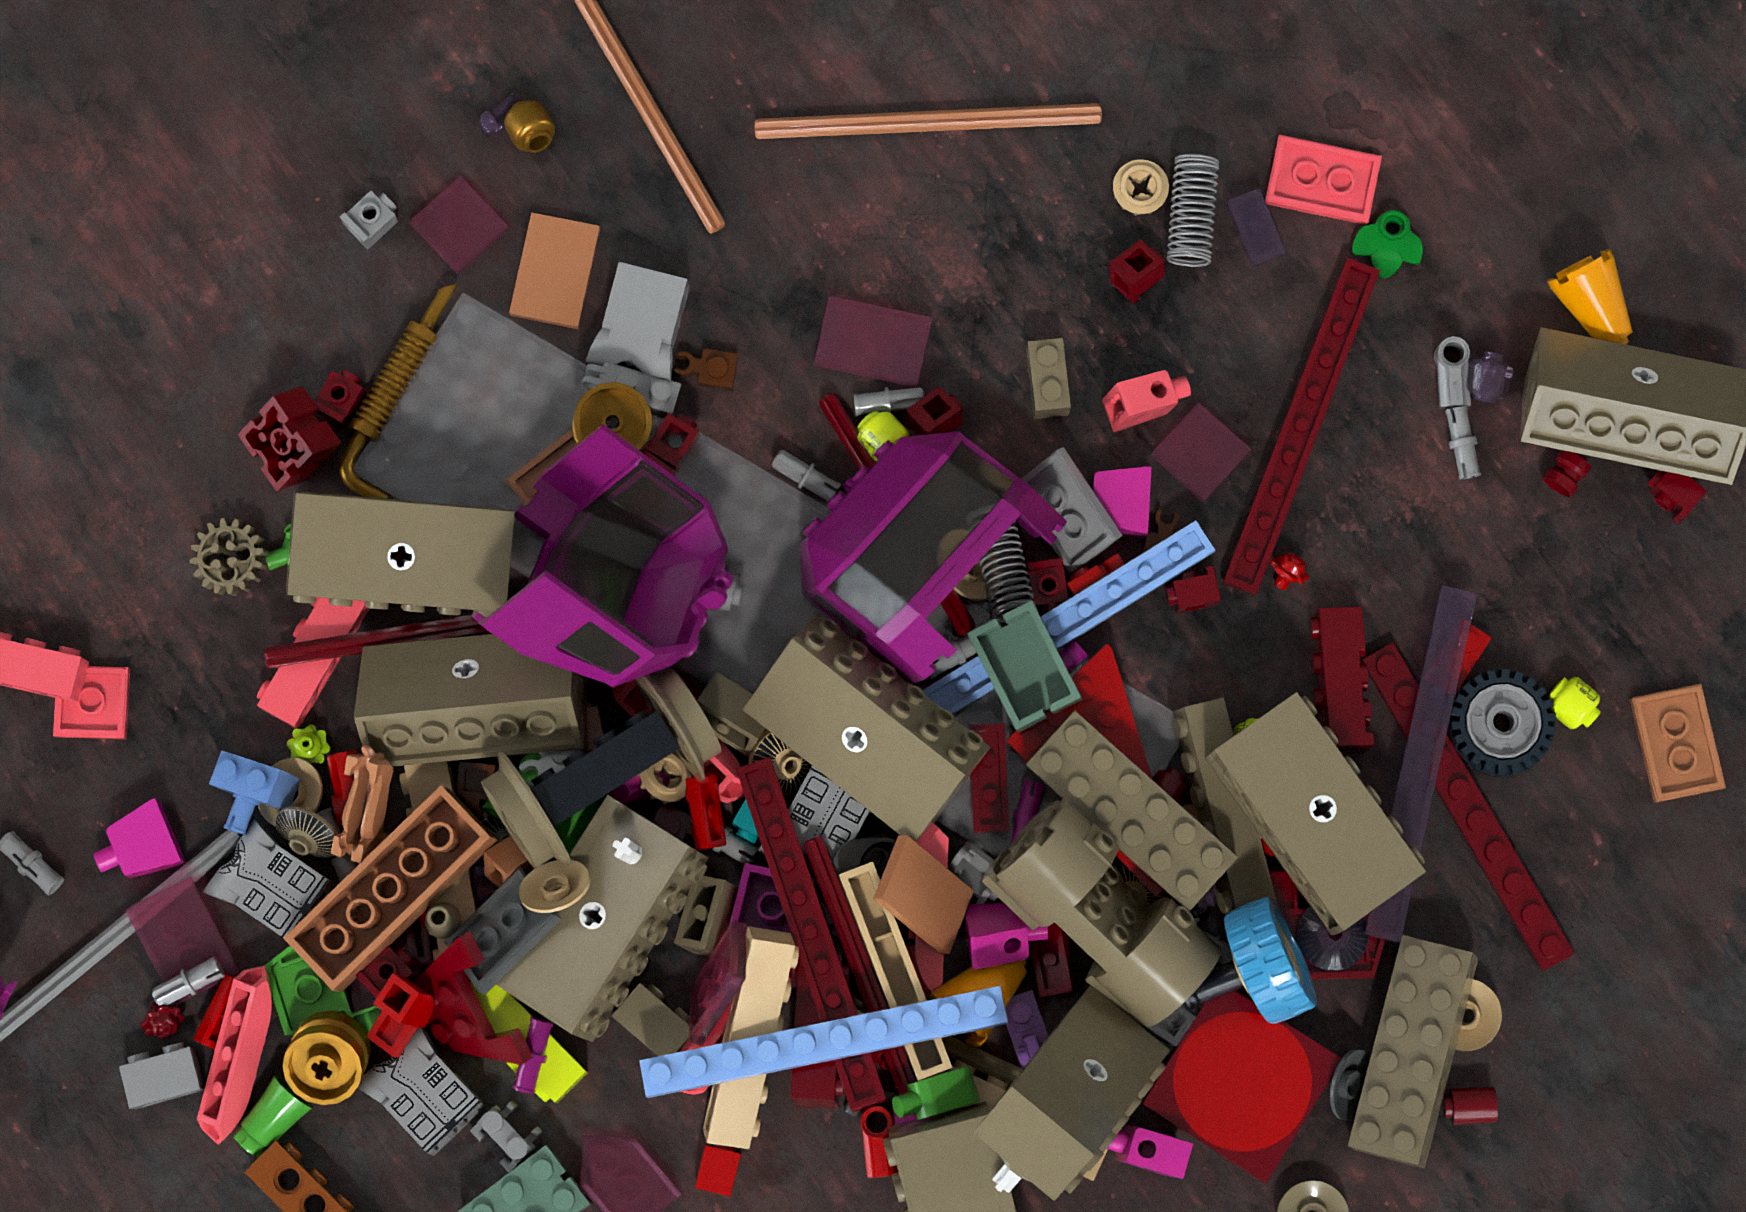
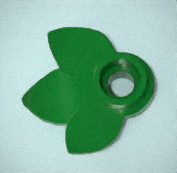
M1389 210L1382 213L1375 224L1366 225L1359 230L1353 241L1352 254L1356 256H1371L1372 267L1380 270L1378 276L1381 279H1386L1396 273L1402 261L1418 265L1422 258L1423 246L1420 238L1410 231V222L1407 216L1400 211ZM1389 223L1396 224L1398 232L1396 234L1389 233L1386 230V225Z

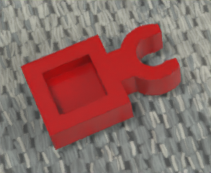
M1116 554L1102 565H1096L1090 570L1088 567H1083L1069 577L1071 581L1067 583L1069 596L1072 598L1125 565L1120 555Z

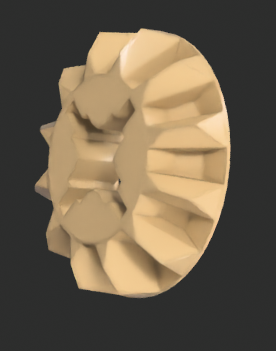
M1143 159L1130 161L1124 164L1115 175L1113 181L1114 198L1123 210L1132 212L1135 215L1151 214L1164 204L1168 196V178L1162 168L1154 162ZM1149 177L1146 188L1149 195L1140 193L1132 198L1135 188L1132 181L1140 184Z
M675 752L637 775L642 781L640 788L647 789L651 794L650 799H659L663 805L669 802L677 803L685 797L687 788L685 779L692 778L690 771ZM661 770H663L664 776L670 779L665 784H663L662 778L656 775Z

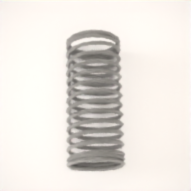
M1182 154L1175 157L1174 162L1176 174L1173 176L1175 182H1173L1172 186L1175 189L1172 190L1174 197L1171 199L1173 205H1171L1170 209L1173 212L1170 213L1172 220L1169 222L1172 227L1168 231L1171 234L1168 236L1170 243L1167 245L1170 250L1166 254V259L1175 265L1189 267L1206 266L1211 263L1212 258L1210 256L1212 252L1208 248L1213 246L1209 242L1213 239V236L1208 233L1214 231L1210 225L1214 224L1211 218L1215 216V213L1210 210L1216 208L1212 202L1216 201L1213 195L1217 193V190L1213 187H1216L1218 184L1214 179L1218 178L1215 172L1219 170V161L1215 157L1204 154ZM1195 160V161H1204V162H1186V163H1184V162H1181V161ZM1177 168L1184 169V171H1177ZM1185 173H1204L1213 175V177H1196L1186 175ZM1180 175L1185 178L1177 179V176ZM1183 181H1205L1214 184L1198 185ZM1180 183L1184 186L1177 187L1176 184ZM1198 188L1211 190L1213 192H1193L1184 189ZM1178 190L1182 192V194H1175V192ZM1184 196L1208 197L1211 200H1195L1185 198ZM1178 198L1183 201L1175 202V199ZM1182 204H1203L1212 207L1199 208ZM1178 206L1183 209L1175 210L1174 207ZM1183 212H1204L1211 215H1192ZM1176 213L1181 216L1175 218L1173 215ZM1198 219L1209 221V223H1194L1183 220ZM1176 221L1181 224L1173 225V222ZM1180 227H1200L1210 230L1199 231L1184 229ZM1176 229L1182 232L1173 233L1172 230ZM1181 235H1201L1209 238H1191ZM1176 237L1179 238V240L1173 241L1171 238ZM1184 242L1203 243V244H1207V246H1193V245H1186V244H1182V243H1184ZM1174 244V245L1180 246V247L1171 248V245ZM1177 256H1188V257L1201 258L1202 260H1187V259H1180V258H1176V257H1177Z
M991 510L984 511L973 517L970 521L972 531L977 526L975 524L983 520ZM1016 521L1005 532L1011 529H1015L1013 533H1003L1001 538L996 541L997 543H994L989 549L1000 550L989 554L985 553V557L981 558L979 563L982 568L981 574L984 575L983 582L986 583L984 586L987 590L986 596L989 597L988 604L991 605L989 608L992 620L997 619L1003 624L1007 623L1004 617L996 615L1003 616L1007 612L1002 611L1019 607L1031 601L1034 597L1030 593L1032 587L1028 585L1030 579L1026 578L1028 576V572L1025 571L1027 565L1023 563L1025 557L1021 556L1023 550L1020 549L1022 545L1018 541L1020 536L1016 534L1018 528L1014 527ZM1013 536H1016L1015 540H1006ZM1015 543L1018 544L1017 547L1005 548V547H1009V546H1011V545H1013V544H1015ZM1015 551H1020L1018 555H1008ZM989 557H999L992 561H986ZM1018 558H1021L1020 562H1011ZM991 564H1002L994 568H987ZM1018 566H1023V568H1022L1021 570H1020V569L1010 570V569L1016 568V567H1018ZM1005 571L995 576L989 575L992 572ZM1020 573H1025L1023 577H1013ZM1008 578V579L999 581V582H997V583H992V582H991V581H993L994 579ZM1023 580L1027 581L1025 584L1012 585ZM1011 585L1000 590H992L996 586ZM1023 588H1028L1026 592H1015ZM1011 593L1000 598L994 597L997 594ZM1025 595H1030L1029 599L1014 600L1021 598ZM1014 600V601L1007 602V603L1002 604V605H997V604H996V603H998L999 601Z

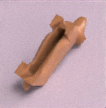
M366 744L361 748L363 754L347 755L344 774L348 776L354 774V781L343 810L342 825L344 830L341 834L334 836L331 854L342 857L347 852L351 856V861L359 864L389 836L383 832L389 787L393 774V766L385 759V755L382 752L376 753Z

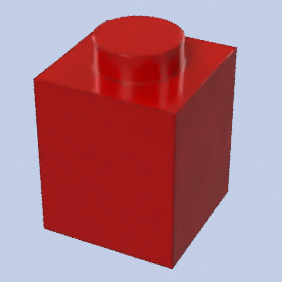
M714 1144L713 1147L705 1145L695 1188L731 1197L742 1154L735 1153V1147Z

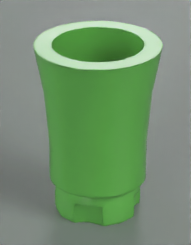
M274 1075L261 1098L241 1122V1127L234 1133L233 1138L247 1152L259 1158L274 1141H278L287 1130L309 1112L313 1105L311 1102H307L295 1094L284 1078Z

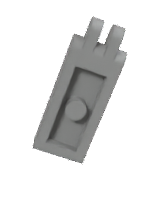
M609 362L603 363L602 366L588 364L585 371L588 376H584L581 383L587 389H591L600 383L609 382L629 385L643 395L651 409V414L665 418L668 413L673 414L681 388L680 383L643 374L641 371Z

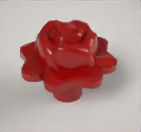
M1289 552L1283 556L1276 555L1274 559L1270 560V564L1278 575L1274 585L1281 590H1286L1290 583L1298 582L1299 584H1304L1310 578L1305 570V561L1294 553Z

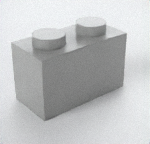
M184 1042L163 1047L164 1054L150 1057L149 1052L127 1057L129 1064L121 1065L119 1069L129 1109H139L204 1091L205 1084L196 1049L193 1047L185 1048Z

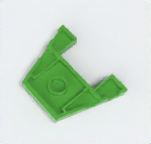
M291 946L264 965L269 974L272 997L284 1035H294L304 1019L315 1013L325 1011L347 1014L359 1022L368 1034L382 1012L377 1006H372L354 1013L347 989L342 992L332 991Z

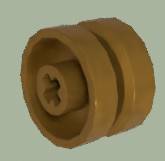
M618 382L600 383L588 390L577 403L573 417L572 429L576 444L580 443L600 425L604 424L606 426L605 421L609 422L610 418H615L618 420L617 428L611 430L641 452L647 444L652 427L651 409L643 395L633 387Z
M335 1011L318 1012L304 1019L292 1037L291 1043L285 1052L282 1066L285 1080L293 1092L307 1102L319 1105L337 1104L349 1098L359 1086L363 1073L369 1063L371 1045L366 1037V1031L359 1022L347 1014Z

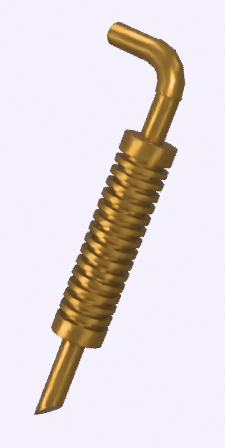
M458 284L440 288L420 323L409 322L405 329L407 333L402 334L404 339H399L398 343L400 345L395 346L397 351H392L391 353L393 358L389 357V364L385 363L384 365L386 370L382 369L380 372L382 376L378 375L377 379L379 382L375 381L373 383L375 388L371 387L370 392L372 394L368 393L366 395L368 400H363L362 403L365 406L361 405L359 407L361 412H356L355 415L358 418L354 417L348 426L355 433L339 460V475L349 489L363 497L385 499L388 497L387 493L360 479L354 471L355 460L367 440L374 443L377 442L381 435L379 430L383 431L385 428L382 424L386 425L388 423L386 418H391L392 416L389 412L395 411L393 406H398L399 402L397 400L402 399L400 394H405L406 392L404 387H409L407 382H412L413 378L411 375L415 376L416 371L414 370H419L420 366L418 363L422 364L424 361L422 357L426 358L427 354L425 351L429 352L431 350L429 345L433 346L438 338L431 330Z

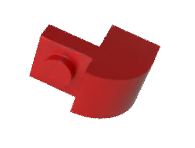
M392 973L373 1003L382 1012L366 1037L392 1057L399 1058L418 1027H426L434 1008L433 997L404 975Z

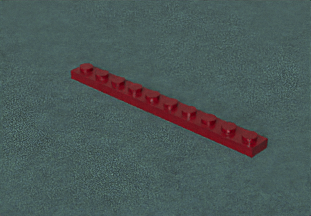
M1347 258L1222 584L1254 596L1258 592L1380 272L1379 269Z
M1394 643L1362 659L1361 663H1366L1370 679L1541 972L1575 954Z
M768 757L736 768L795 946L799 947V958L821 1023L857 1016L858 1013L772 760ZM871 1052L834 1060L852 1113L887 1101Z

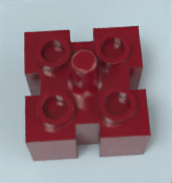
M303 386L272 396L260 409L259 413L261 416L251 419L237 434L252 457L258 455L265 463L261 470L276 492L306 481L319 467L317 462L327 459L341 444L327 421H318L315 417L318 408Z

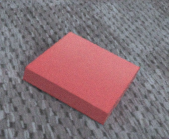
M88 666L78 703L55 698L53 736L63 738L127 739L130 668Z

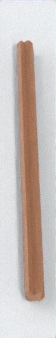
M574 0L707 231L712 234L721 230L725 226L721 214L596 0Z
M1090 103L762 118L755 120L754 128L757 139L1099 124L1102 120V109L1100 104Z

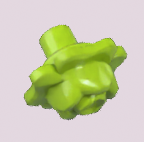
M313 724L308 725L304 729H294L292 732L294 738L287 741V746L291 750V758H299L310 764L323 763L325 760L323 754H327L331 750L326 741V732L324 730L317 731Z

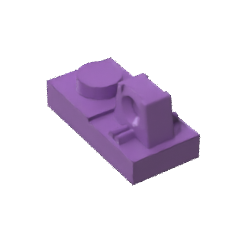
M1032 990L1013 996L1005 1008L1008 1020L1006 1026L1022 1069L1048 1037Z

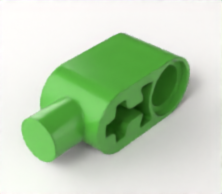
M966 1066L908 1084V1093L894 1096L892 1106L899 1118L916 1114L918 1121L979 1102L980 1099L970 1067Z

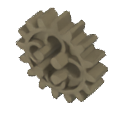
M221 518L220 527L211 522L208 523L209 533L207 535L201 532L197 533L198 538L201 540L200 545H191V549L197 552V557L190 559L189 562L199 566V569L193 573L194 577L204 579L202 583L204 588L210 590L214 587V593L222 596L226 590L229 595L237 596L238 587L244 591H250V580L261 581L257 574L258 569H267V565L260 562L261 557L268 555L267 550L259 548V545L265 541L264 537L259 535L253 536L256 528L249 524L244 527V522L239 519H234L231 524L230 520ZM230 534L231 540H228L225 546L223 539L226 535ZM246 549L250 551V556L246 560L230 557L227 563L218 559L213 560L210 563L211 565L208 563V559L212 554L225 558L230 556L231 551L239 555H244L248 551ZM233 568L235 572L234 577L228 580L227 574H230Z

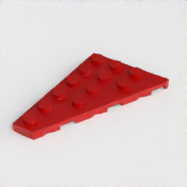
M1108 644L1072 677L1083 698L1082 701L1055 715L1050 709L1045 711L1047 719L1021 732L1015 731L1006 740L1028 763L1067 718L1076 711L1153 780L1113 650ZM1118 850L1116 857L1155 897L1163 891L1161 887Z

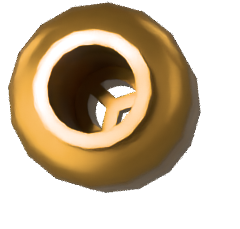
M523 100L515 103L504 119L505 129L513 144L518 150L537 153L546 149L555 134V124L547 109L541 102L535 100Z

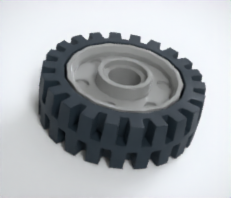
M1510 669L1491 670L1472 678L1458 691L1449 708V716L1447 718L1448 736L1466 765L1469 764L1475 771L1484 772L1489 776L1504 777L1528 770L1546 754L1556 732V713L1549 711L1554 706L1552 700L1547 698L1546 690L1542 686L1539 687L1536 684V680L1532 677L1524 676V673L1519 671L1513 672ZM1496 714H1501L1508 718L1510 727L1507 732H1501L1495 728L1493 718Z

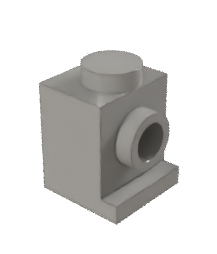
M371 190L347 213L344 212L340 219L343 225L368 250L398 222L396 215L393 213L397 207L383 192L377 197ZM371 209L376 211V216L373 219L364 218Z

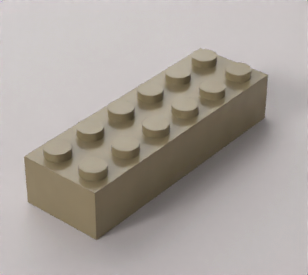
M1076 711L1067 718L1026 764L1027 768L1062 799L1065 798L1091 824L1094 823L1099 829L1109 833L1114 839L1115 844L1119 847V850L1179 905L1184 906L1189 911L1238 858Z
M1402 935L1348 1147L1359 1152L1425 1169L1479 959L1473 952Z

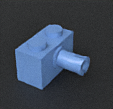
M221 751L209 784L233 794L232 796L235 797L223 828L246 835V829L255 805L263 804L278 810L290 807L301 779L283 770Z

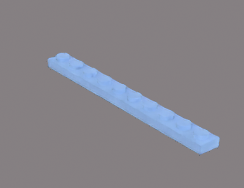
M1194 521L1044 614L1041 618L1057 649H1060L1073 639L1078 638L1213 554L1215 549L1197 521ZM979 656L928 686L923 692L926 697L939 707L947 709L954 715L995 688Z
M997 986L639 1060L645 1095L647 1098L1006 1025L1008 1020L1001 987Z

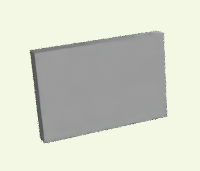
M1064 447L1056 450L1021 478L1067 521L1062 530L1059 532L1053 531L1057 538L1051 544V547L1059 558H1063V564L1069 574L1079 570L1122 537V534Z

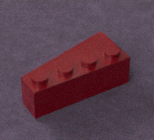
M1362 607L1319 608L1315 613V618H1310L1311 639H1317V653H1312L1313 675H1319V688L1314 689L1313 694L1314 707L1321 712L1320 725L1322 727L1328 726L1337 737L1339 743L1336 747L1341 754L1366 753L1374 746L1373 732L1366 733V728L1370 725L1372 712L1371 702L1368 699H1363V692H1367L1369 679L1366 663H1361V656H1365L1366 653Z
M838 954L849 987L851 968L850 965H844L843 955ZM799 957L794 1028L821 1023ZM834 1060L792 1068L791 1100L796 1107L839 1109L840 1095L844 1096V1088Z

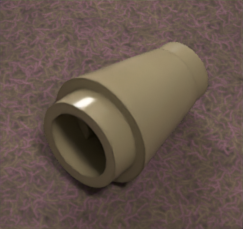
M436 903L426 912L425 926L428 932L437 938H448L460 927V913L450 903ZM437 912L445 914V921L440 925H436L433 921L436 918L435 914Z

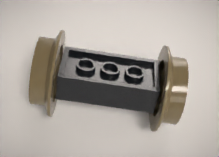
M671 667L661 669L651 676L645 675L634 679L635 685L651 713L650 715L646 709L624 722L627 729L622 733L617 734L616 730L612 729L593 741L596 749L587 754L584 748L564 759L562 762L565 768L555 773L551 767L531 780L534 785L532 789L528 787L509 758L502 751L498 753L499 770L482 780L481 785L509 834L533 868L536 869L553 857L566 865H570V857L554 827L673 752L677 754L698 781L702 782L705 780L703 763L721 753L722 749L701 707L685 683Z

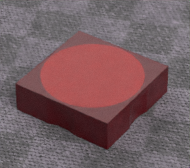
M1234 991L1200 1006L1189 1024L1183 1039L1171 1058L1166 1061V1068L1154 1081V1085L1147 1092L1140 1106L1182 1133L1189 1134L1207 1145L1220 1157L1259 1182L1267 1183L1330 1081L1342 1058L1284 1021L1276 1024L1268 1023L1254 1002Z

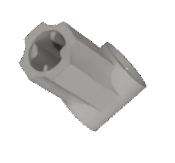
M1452 336L1446 338L1437 346L1434 352V361L1437 366L1439 409L1471 406L1468 368L1470 349L1466 341L1460 337ZM1447 346L1455 347L1460 353V361L1457 363L1447 361L1443 355L1444 348Z

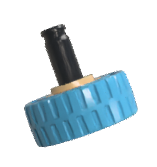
M1263 897L1242 905L1225 915V931L1233 960L1213 968L1198 989L1184 1002L1187 1008L1193 1009L1197 1004H1205L1245 987L1261 1015L1270 1024H1276L1293 1018L1315 1007L1317 1003L1316 993L1306 961L1287 919L1273 898Z

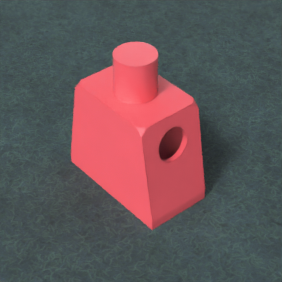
M1162 370L1116 383L1102 399L1113 432H1117L1168 414L1178 404V399L1191 395V389L1185 376L1170 379L1168 372Z

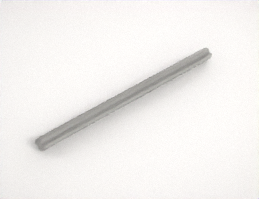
M226 830L8 1008L0 1019V1042L236 850L237 842L241 838L239 833Z

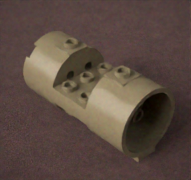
M1065 798L1060 802L1058 800L1053 801L1034 816L1018 832L1019 836L1010 845L1009 851L1003 849L1000 855L989 865L981 880L1032 930H1035L1038 926L1042 928L1047 927L1055 922L1095 960L1085 981L1140 1026H1154L1178 1009L1207 978L1221 954V948L1197 926V922L1187 908L1180 906L1172 898L1169 899L1168 897L1160 898L1148 905L1140 891L1129 887L1120 878L1115 867L1112 866L1119 850L1112 836L1106 831L1099 829L1094 823L1091 824Z

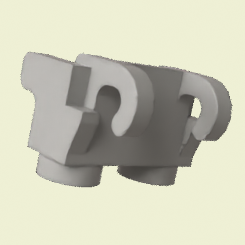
M969 840L959 850L948 868L974 891L973 895L979 898L975 904H984L988 898L994 902L998 897L981 881L994 859L985 854V848L980 842Z
M514 1100L509 1102L502 1111L497 1105L492 1107L470 1130L480 1142L486 1136L482 1131L484 1129L505 1151L512 1161L505 1157L499 1163L508 1173L523 1162L536 1148L532 1142L543 1132L537 1126L528 1137L523 1139L505 1120L518 1106Z

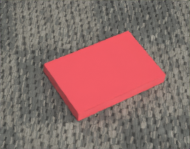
M1279 134L1264 204L1367 225L1382 156Z

